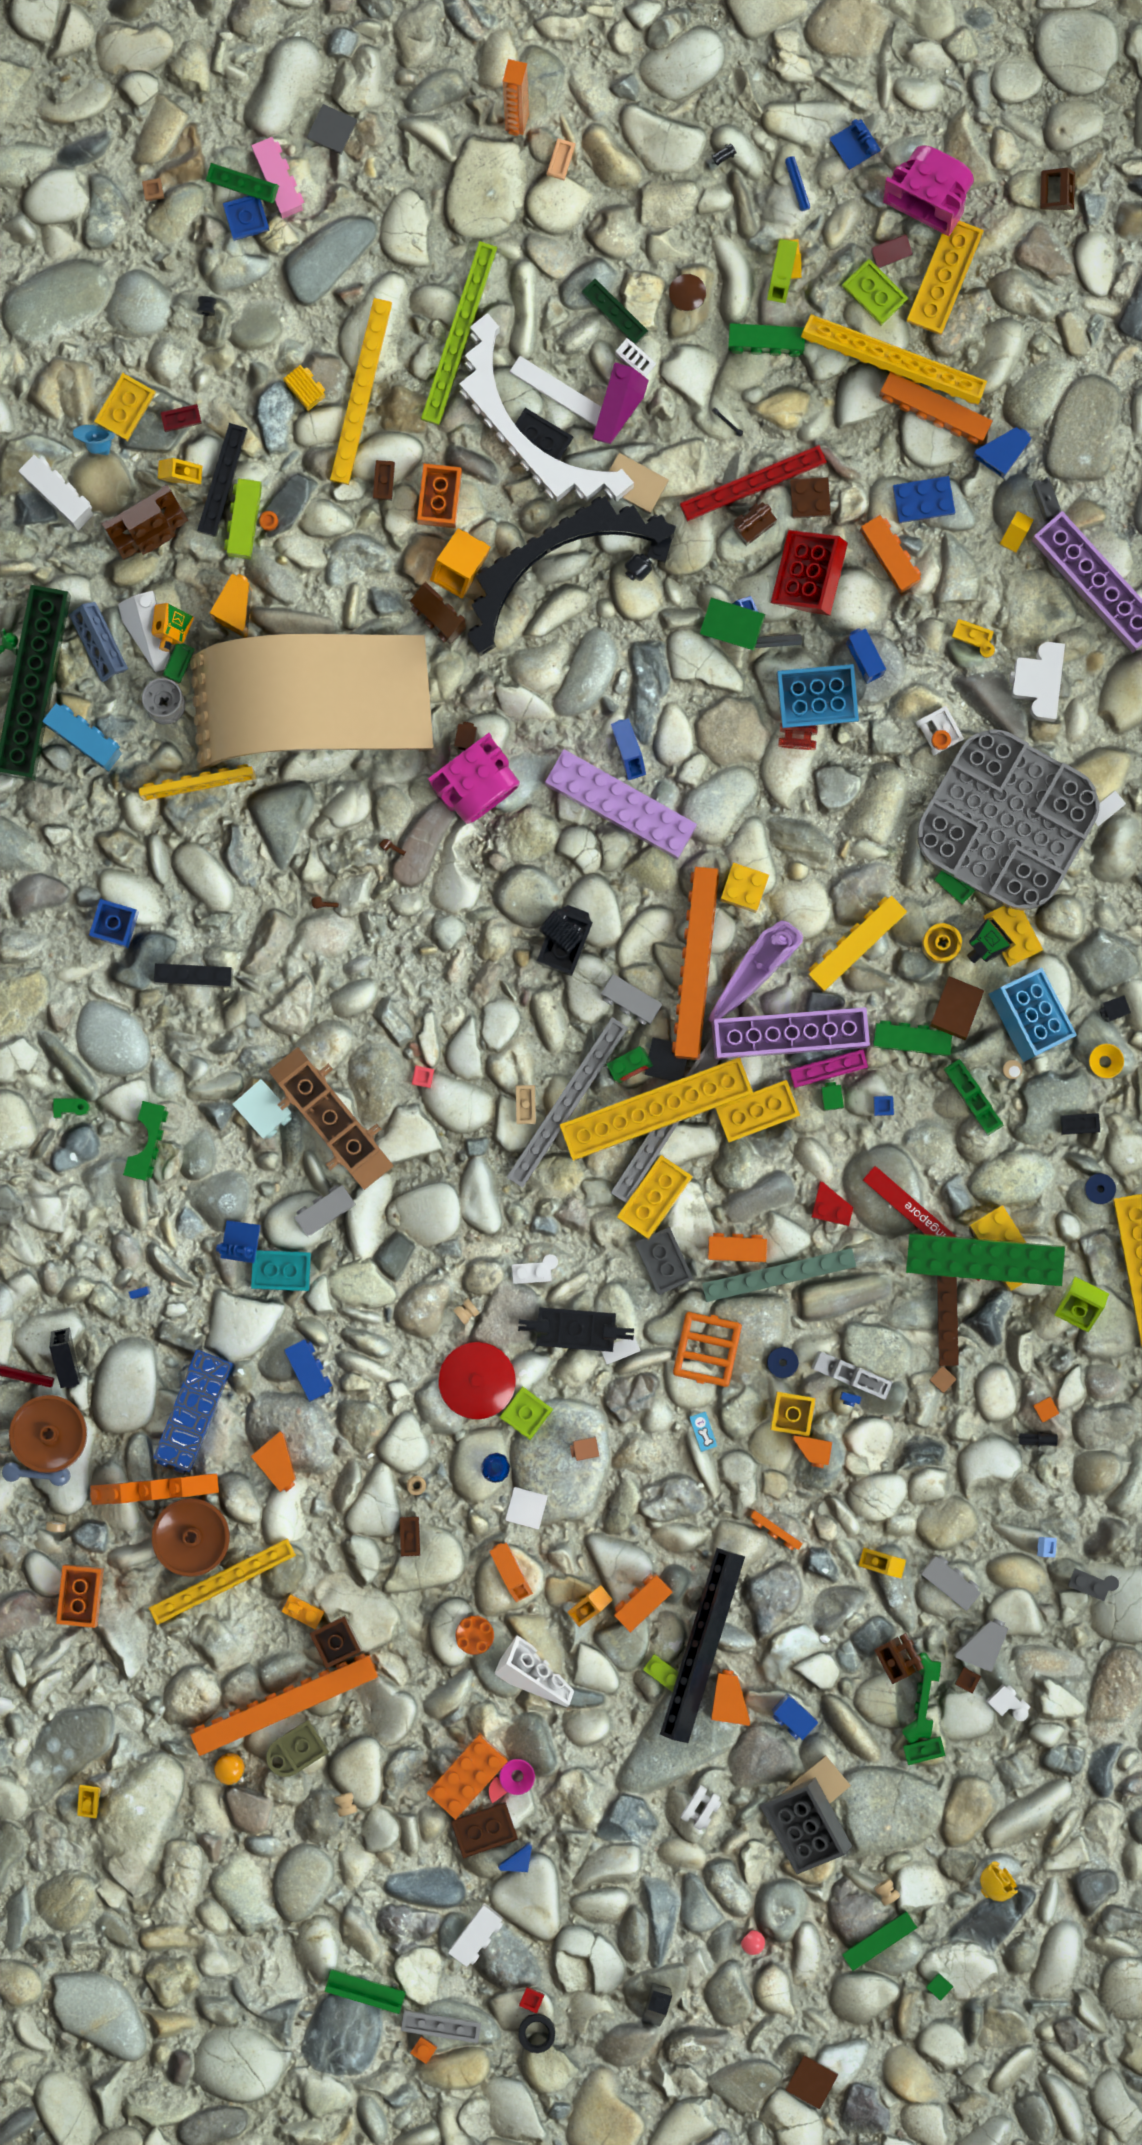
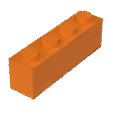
M879 515L861 526L860 532L901 594L920 582L921 572L917 566L913 567L910 562L911 557L907 550L903 551L899 545L901 544L899 537L896 534L893 535L890 531L891 525L886 518L883 519Z

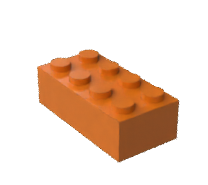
M479 1733L431 1786L427 1794L456 1820L508 1762V1758Z

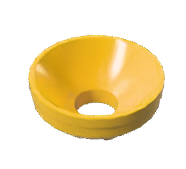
M1101 1044L1091 1052L1089 1066L1098 1077L1112 1078L1121 1072L1124 1066V1056L1118 1047L1112 1044ZM1103 1056L1110 1059V1065L1107 1068L1102 1067L1099 1063L1100 1058Z

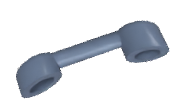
M10 1462L2 1469V1476L8 1482H14L20 1477L49 1479L53 1485L62 1486L68 1483L71 1477L70 1471L67 1468L55 1473H40L34 1470H23L17 1463Z

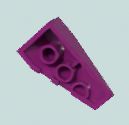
M614 363L593 440L611 445L639 403L644 399L649 380L633 367Z

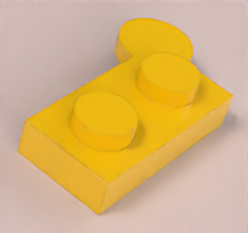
M961 619L957 620L951 638L979 647L980 654L984 658L993 656L995 652V647L990 643L994 631Z

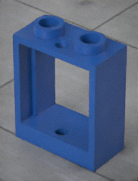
M858 628L852 631L846 645L865 683L868 684L884 676L886 667L867 629L861 630Z

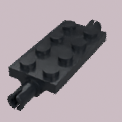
M539 1307L538 1319H519L518 1323L527 1325L518 1326V1331L535 1332L537 1334L536 1346L613 1352L614 1340L634 1339V1335H626V1333H634V1328H622L615 1325L616 1313Z

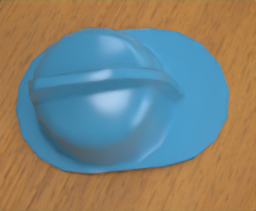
M82 425L73 430V436L84 442L90 453L106 456L110 453L111 440L115 437L114 432L95 425Z

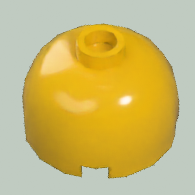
M993 1861L980 1875L981 1892L986 1898L1003 1902L1018 1893V1890L1015 1891L1014 1889L1017 1885L1008 1870L1004 1868L1002 1871L998 1867L1000 1863Z

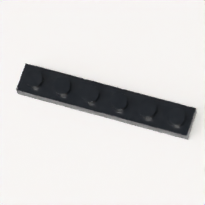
M232 423L228 425L197 529L199 533L213 537L217 536L248 432L246 427Z

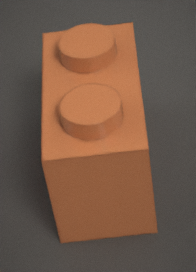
M596 1436L575 1440L573 1445H570L572 1458L576 1457L577 1461L599 1457Z

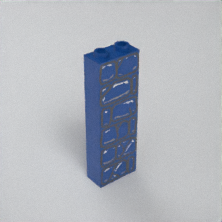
M196 1350L153 1458L157 1459V1464L165 1467L170 1464L175 1466V1471L183 1474L186 1471L191 1472L234 1363L201 1350Z

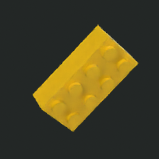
M1003 1205L968 1225L976 1239L1026 1243ZM1002 1281L1008 1291H1012L1023 1284Z

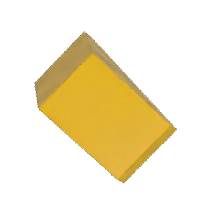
M1017 511L999 545L1016 553L1034 519Z

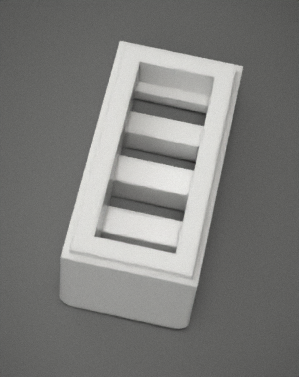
M628 338L625 339L615 352L617 358L627 366L633 367L645 377L656 366V363ZM629 347L630 350L624 355L623 352ZM635 352L636 355L630 360L629 357ZM641 357L642 360H641L640 363L636 366V365H635V362ZM645 362L649 363L643 371L640 369Z

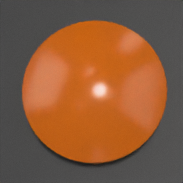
M467 1617L459 1623L456 1629L457 1645L468 1654H482L493 1643V1627L483 1617Z

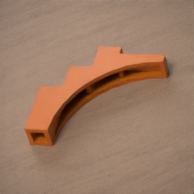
M217 1473L92 1485L90 1486V1497L92 1505L219 1493Z

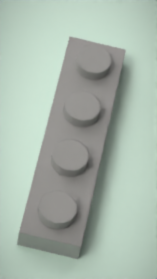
M404 2010L401 2031L478 2043L481 2022Z

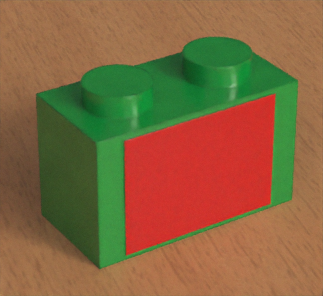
M641 1046L607 1063L614 1080L619 1084L653 1066L646 1050Z

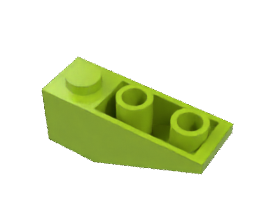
M779 238L767 300L786 304L798 242Z

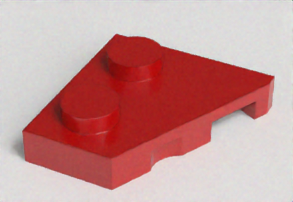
M820 1181L811 1218L849 1226L854 1207L824 1182Z

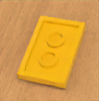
M122 373L94 422L104 429L114 432L115 435L128 442L156 392Z
M1002 906L983 916L984 920L993 917L1016 944L1011 949L1002 953L1008 967L1043 951L1024 911Z

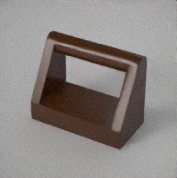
M1068 167L1041 171L1040 209L1074 210L1075 172ZM1048 176L1061 177L1060 202L1048 203Z

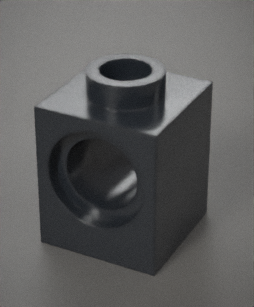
M1125 995L1100 1004V1015L1107 1022L1131 1013Z

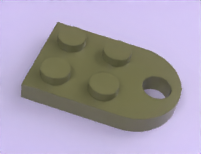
M308 1719L275 1740L268 1748L266 1760L273 1773L282 1777H290L328 1754L329 1750ZM281 1757L283 1759V1766L275 1767L272 1763L273 1758Z

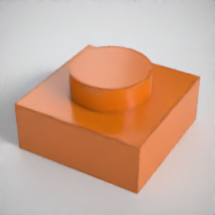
M421 2035L410 2054L427 2064L437 2046Z

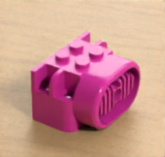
M921 145L915 148L907 162L895 168L892 178H886L883 203L950 236L964 213L966 194L974 183V177L970 169L961 161L934 147Z
M490 733L486 734L428 778L430 787L447 809L456 811L466 824H470L482 817L512 794L520 785V781L509 768L507 757L492 739Z

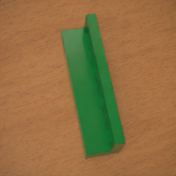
M331 1969L324 1991L400 2014L406 1991Z

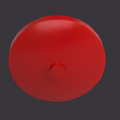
M472 1342L461 1345L446 1357L439 1372L441 1396L447 1406L462 1417L468 1419L492 1417L507 1406L514 1394L516 1377L513 1365L504 1352L491 1344Z

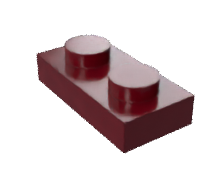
M197 404L160 412L165 432L202 424Z

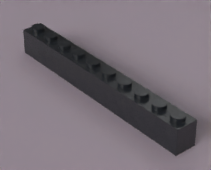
M716 1548L660 1735L666 1738L689 1743L745 1559L743 1555Z

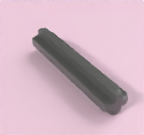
M801 634L758 637L755 648L801 645L802 636Z

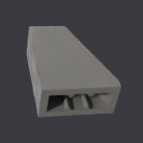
M994 1618V1621L988 1620L954 1653V1657L992 1672L1009 1628L1004 1626L1005 1622Z

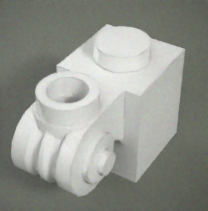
M1002 1684L986 1700L1001 1716L1009 1709H1013L1012 1716L1017 1721L1026 1720L1028 1710L1031 1708L1023 1699L1019 1701L1015 1697L1017 1693L1010 1685L1005 1687Z

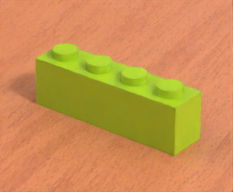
M238 478V484H234L233 495H236L235 502H231L230 513L233 515L232 521H228L227 532H230L229 539L225 540L224 550L227 551L228 557L251 560L262 492V483L260 481Z

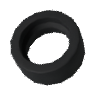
M532 2014L526 2017L520 2024L518 2036L524 2049L538 2054L551 2048L555 2041L556 2031L550 2018L543 2014ZM541 2022L548 2028V2038L543 2044L533 2045L526 2039V2029L531 2023Z

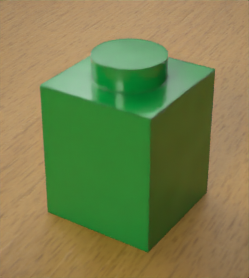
M836 1082L825 1083V1087H821L823 1111L843 1109L841 1085H836Z

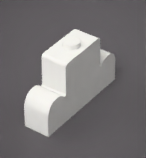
M1053 642L1041 644L1036 652L1037 659L1018 658L1015 662L1014 672L1011 671L1009 683H1013L1011 697L1034 701L1030 707V715L1036 720L1054 722L1057 718L1065 644Z

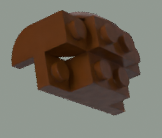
M166 484L161 487V490L109 521L102 522V525L124 560L135 553H142L144 555L160 547L175 537L174 532L176 529L189 520L171 489ZM166 507L165 512L163 514L161 509ZM128 530L130 534H124L123 532Z

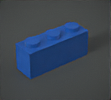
M304 1339L284 1349L309 1402L331 1392L330 1387L333 1385L328 1376L324 1377L321 1371L324 1367L320 1359H315L313 1355L315 1349L311 1341L307 1342Z

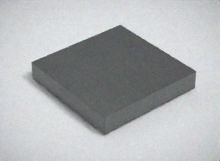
M323 104L307 139L342 155L357 123V119Z

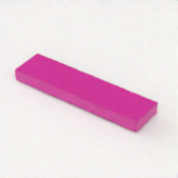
M861 1049L789 1069L793 1086L797 1088L866 1069L868 1065L864 1050Z

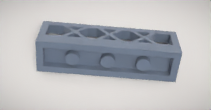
M96 602L82 604L69 614L102 682L107 681L115 674L128 670ZM79 613H81L83 617L82 623H80L77 617ZM87 630L91 634V640H88L86 636ZM95 647H97L100 652L99 657H97L95 654ZM103 664L107 666L109 673L105 674Z

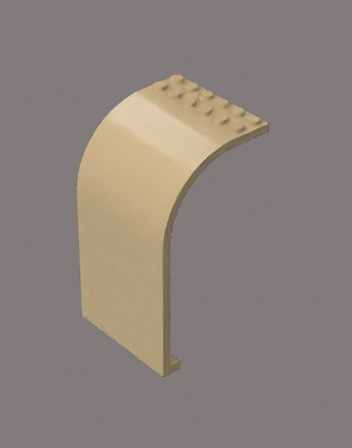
M280 634L256 636L209 646L194 654L190 660V667L193 669L191 680L192 688H194L193 706L196 710V715L194 716V724L197 726L195 740L199 751L197 753V762L200 764V769H208L222 761L240 756L278 751L419 750V752H426L433 749L425 635Z

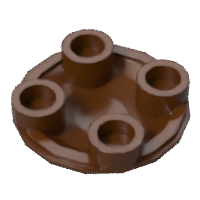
M683 274L676 277L671 283L669 297L677 310L692 311L704 304L706 287L698 276Z

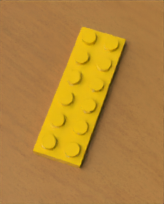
M959 220L950 236L942 233L906 322L942 335L984 230Z
M243 764L237 766V769L234 770L223 768L214 774L202 772L198 777L192 778V775L180 777L181 780L178 781L167 779L161 781L162 784L154 785V783L143 784V788H139V793L144 801L255 780L256 774L252 766Z

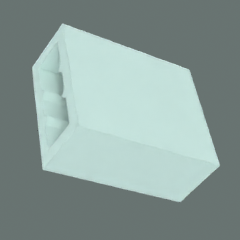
M262 1079L232 1104L264 1140L267 1137L271 1139L278 1132L276 1129L281 1124L285 1126L292 1120L290 1116L293 1113L287 1107L283 1111L277 1104L281 1100Z

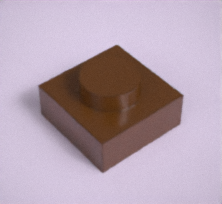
M963 1667L955 1685L973 1694L981 1676Z

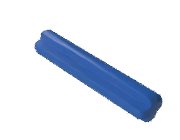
M794 156L785 159V164L800 210L807 211L810 209V203Z

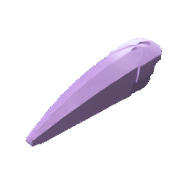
M779 921L771 928L763 931L755 944L750 947L731 977L708 1020L711 1022L714 1019H722L751 996L803 942L802 932L787 921Z

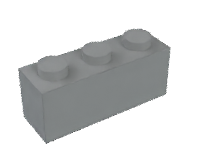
M614 974L601 993L604 997L603 1001L610 1005L615 1003L620 1006L619 1010L628 1016L630 1013L636 1016L635 1020L643 1025H646V1023L650 1025L662 1006V1003Z
M338 1184L328 1190L329 1194L323 1198L320 1195L312 1201V1206L309 1208L304 1206L296 1212L298 1215L294 1218L307 1237L356 1205L343 1185L340 1187Z
M934 1555L920 1574L967 1611L981 1594L978 1591L979 1586L972 1580L967 1582L962 1578L965 1574L956 1567L952 1570L947 1566L949 1561L941 1555L936 1557Z

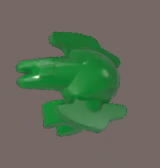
M4 628L1 629L2 645H0V654L7 649L16 656L18 652V637L13 633H6Z

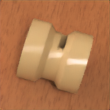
M469 1298L464 1301L461 1307H456L453 1310L464 1325L469 1322L472 1316L476 1317L480 1313Z
M352 1792L334 1797L335 1804L340 1807L338 1809L339 1817L358 1811L356 1805L352 1804L354 1798Z
M891 1879L884 1880L874 1887L875 1892L881 1896V1902L884 1906L900 1897L899 1892L894 1890Z

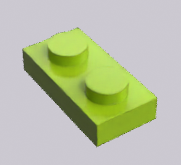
M653 1654L643 1670L673 1692L679 1672Z

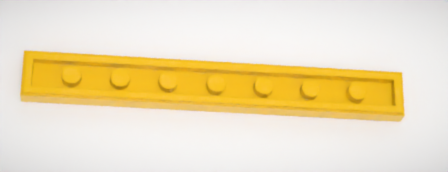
M287 1538L149 1607L156 1625L296 1556L294 1549Z

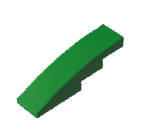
M960 1059L944 1069L955 1089L987 1136L1004 1126L993 1110L992 1105L982 1093L981 1088Z

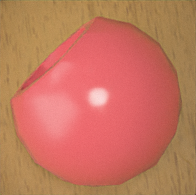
M751 1930L741 1941V1947L745 1953L757 1955L765 1947V1938L762 1933Z

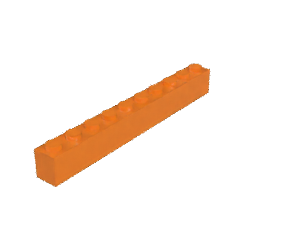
M695 867V871L691 872L690 883H693V889L689 891L688 896L691 908L687 909L686 921H689V926L685 928L684 933L687 945L683 947L682 958L685 959V964L681 966L680 977H683L682 985H679L678 996H681V1001L676 1007V1015H679L678 1023L675 1022L674 1034H677L676 1042L673 1041L672 1053H675V1057L679 1059L700 1060L720 874L718 868Z
M362 1653L354 1657L355 1661L347 1664V1661L336 1665L337 1669L331 1672L329 1669L318 1673L319 1677L313 1680L311 1677L301 1680V1685L295 1688L293 1685L282 1689L283 1693L276 1695L275 1692L265 1696V1701L258 1703L257 1700L247 1704L248 1708L243 1711L240 1708L229 1712L230 1716L223 1719L222 1716L211 1720L212 1724L205 1727L202 1724L193 1728L194 1732L190 1736L199 1756L378 1678L379 1675L370 1654L365 1656Z

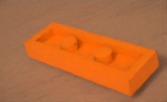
M753 1510L750 1515L753 1518L751 1521L759 1528L764 1526L769 1529L767 1533L776 1540L778 1537L785 1540L783 1544L792 1551L794 1548L800 1549L803 1543Z

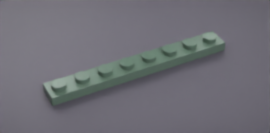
M850 1248L702 1283L706 1302L854 1268L856 1267L853 1250Z

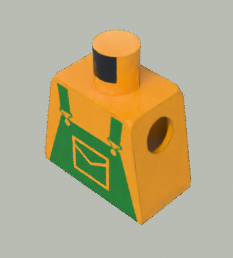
M169 603L155 604L151 633L153 636L161 639L159 649L170 652L171 645L182 644L194 617Z

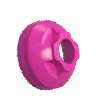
M522 1759L508 1761L500 1772L502 1787L513 1795H521L528 1792L535 1781V1773L532 1766ZM513 1771H522L523 1779L521 1781H514L512 1779Z

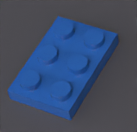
M949 476L893 485L899 523L955 515L956 513Z

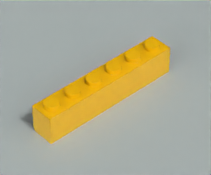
M892 895L889 898L885 896L877 904L879 906L877 910L873 911L871 909L863 917L865 921L861 925L856 923L850 929L852 933L847 938L843 936L836 943L838 945L833 951L829 949L822 956L824 960L820 964L816 962L808 969L810 971L808 977L822 992L827 990L907 913Z

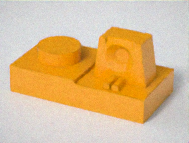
M290 1594L281 1612L316 1630L325 1611Z

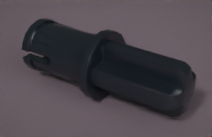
M1037 1432V1434L1020 1433L1018 1441L1020 1445H1037V1447H1040V1445L1057 1446L1058 1435L1040 1434V1432Z

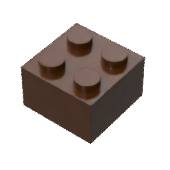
M346 1615L309 1633L326 1669L363 1650Z

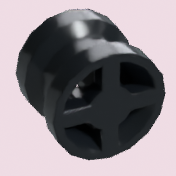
M199 296V307L196 313L203 316H214V305L217 299L209 296Z

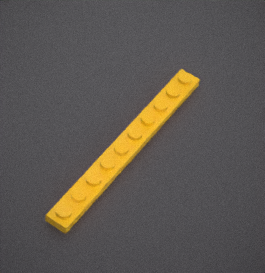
M373 299L330 481L345 485L350 483L392 308V302Z

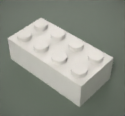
M33 455L19 470L22 478L79 531L94 515L91 511L93 507L90 505V502L84 496L79 498L77 490L69 482L65 484L63 477L55 469L51 471L52 468L44 458L40 457L38 459Z

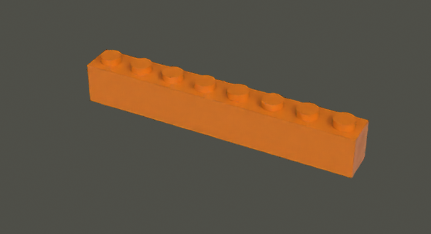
M508 59L503 77L505 131L514 136L524 135L529 116L527 63Z

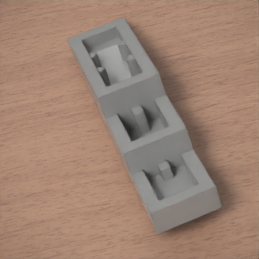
M818 1351L811 1369L886 1400L893 1383L821 1351Z

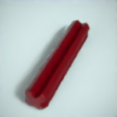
M0 1366V1376L45 1387H53V1377Z

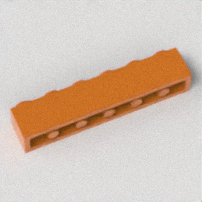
M891 371L879 394L884 402L889 404L895 403L899 405L901 410L905 412L911 411L919 419H928L938 428L942 429L944 427L949 429L951 434L957 437L961 435L974 445L982 444L993 420L904 377L897 376Z

